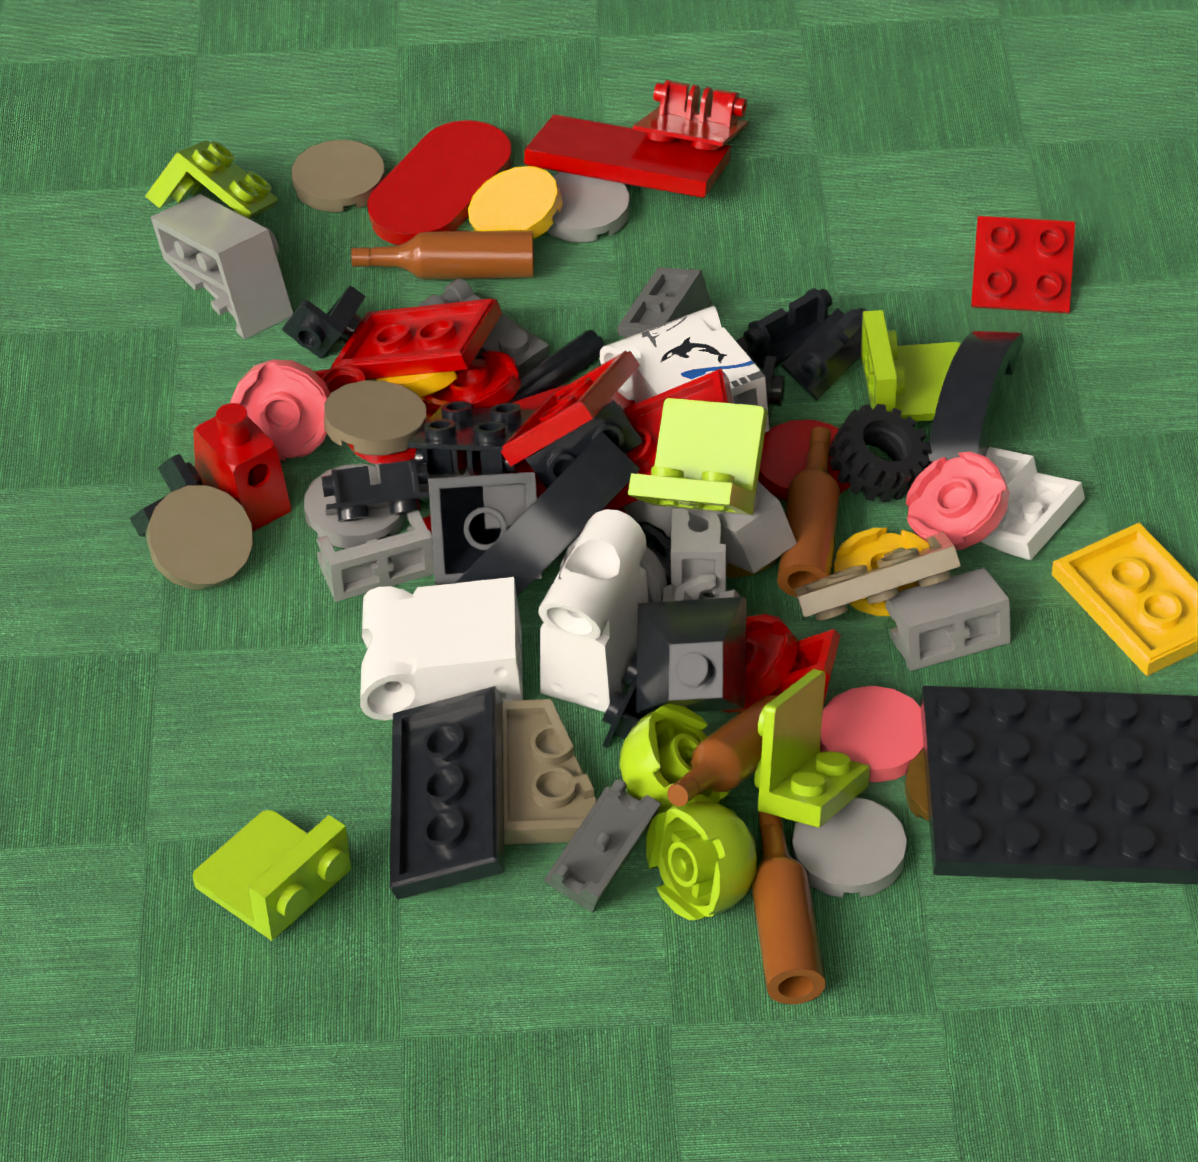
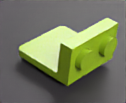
M273 810L262 811L194 870L192 875L194 886L273 941L351 870L346 826L328 815L309 833H306Z

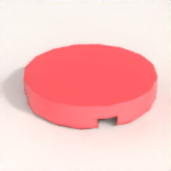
M272 359L255 365L240 379L230 403L241 404L247 409L248 417L274 442L280 460L297 456L301 458L311 454L323 443L327 435L324 430V403L330 396V392L326 383L311 368L293 360Z
M973 452L958 453L960 457L950 460L943 457L932 462L916 477L910 487L906 498V505L909 508L907 520L915 534L928 542L927 537L944 531L954 544L955 549L963 550L985 539L998 527L1005 515L1010 492L1004 475L986 456Z
M873 685L851 688L833 697L823 709L820 751L840 752L849 756L851 761L869 765V782L896 780L906 775L909 763L924 748L921 707L913 698L895 689Z

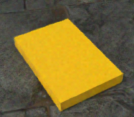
M1140 522L1053 561L1051 575L1146 676L1198 652V582Z

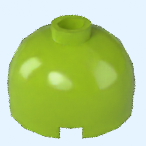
M670 703L643 717L631 729L620 751L619 766L623 781L627 784L626 790L628 794L637 800H641L642 797L649 795L661 803L657 814L675 806L668 799V788L692 769V754L698 744L707 738L702 731L709 726L707 722L685 706ZM706 789L688 803L710 801L718 804L720 799L728 795L730 791L713 792Z
M700 801L687 803L684 806H672L652 819L646 835V858L649 869L659 867L660 876L665 884L656 888L661 898L674 913L689 921L712 917L733 907L747 894L756 875V845L747 826L733 810L714 802Z

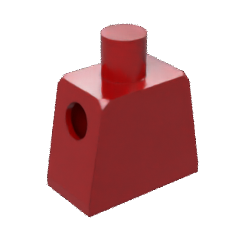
M238 403L222 405L216 411L215 417L199 424L194 429L195 468L202 479L203 485L227 492L242 505L252 524V532L291 512L278 450L274 442L248 417L247 409L243 405Z

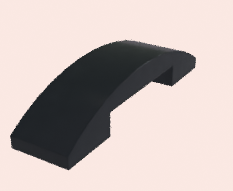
M973 331L963 340L952 359L940 392L929 439L930 451L927 454L929 460L926 467L943 457H946L947 460L960 457L958 453L973 452L986 456L989 447L986 429L1004 375H1013L1024 341L1023 333Z
M601 432L455 583L514 577L518 597L582 532L588 520L595 513L602 511L630 481L631 473L637 474L640 468Z

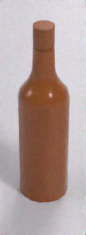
M533 230L421 232L406 243L398 246L352 248V267H399L423 280L534 278Z
M816 427L811 430L806 467L802 472L795 475L788 489L785 515L797 544L780 555L777 583L786 594L796 598L795 588L829 576L832 570L840 489L837 481L828 471L831 432L824 427Z
M766 695L758 699L698 744L692 754V769L668 788L667 796L672 804L684 806L706 789L713 792L730 791L755 773L762 754L763 737L758 733L759 717L764 706L775 699L777 695Z
M759 811L758 818L763 858L756 868V875L751 887L766 989L770 998L779 1003L789 1005L802 1004L821 995L825 989L826 982L809 877L803 865L788 853L782 817Z

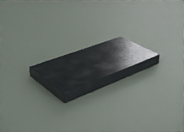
M496 686L393 713L390 889L395 897L402 899L504 873L503 702Z

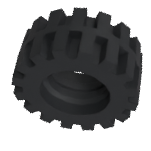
M869 404L863 405L859 411L854 409L838 430L829 449V456L833 457L830 462L832 471H840L837 479L842 484L848 482L852 485L849 491L855 495L859 491L864 492L865 499L874 501L876 496H879L881 503L890 502L893 497L899 500L908 493L916 477L926 467L929 460L927 454L930 451L929 443L923 442L926 437L922 429H914L916 421L910 416L905 420L900 417L902 411L893 408L891 412L886 411V405L877 404L873 410ZM866 445L878 447L887 453L893 461L880 459Z

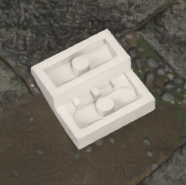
M989 447L986 457L1004 475L1010 494L1007 511L998 527L981 542L1013 556L1032 560L1085 499L1082 482L1037 473L1034 456Z

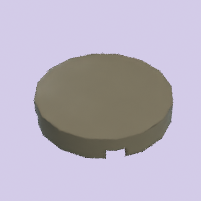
M350 140L326 141L311 146L297 157L292 166L293 188H295L296 196L299 200L313 209L332 213L343 212L344 206L355 203L356 209L366 206L372 191L385 178L383 159L378 152L361 142Z
M359 381L346 384L333 391L324 403V430L330 439L342 446V441L354 445V452L364 455H390L403 452L408 449V442L426 424V405L421 398L402 385L386 381Z
M187 485L170 492L155 507L146 530L148 548L151 552L150 557L156 569L172 583L191 590H205L206 587L221 586L230 582L245 566L253 545L252 524L243 506L227 492L208 485Z

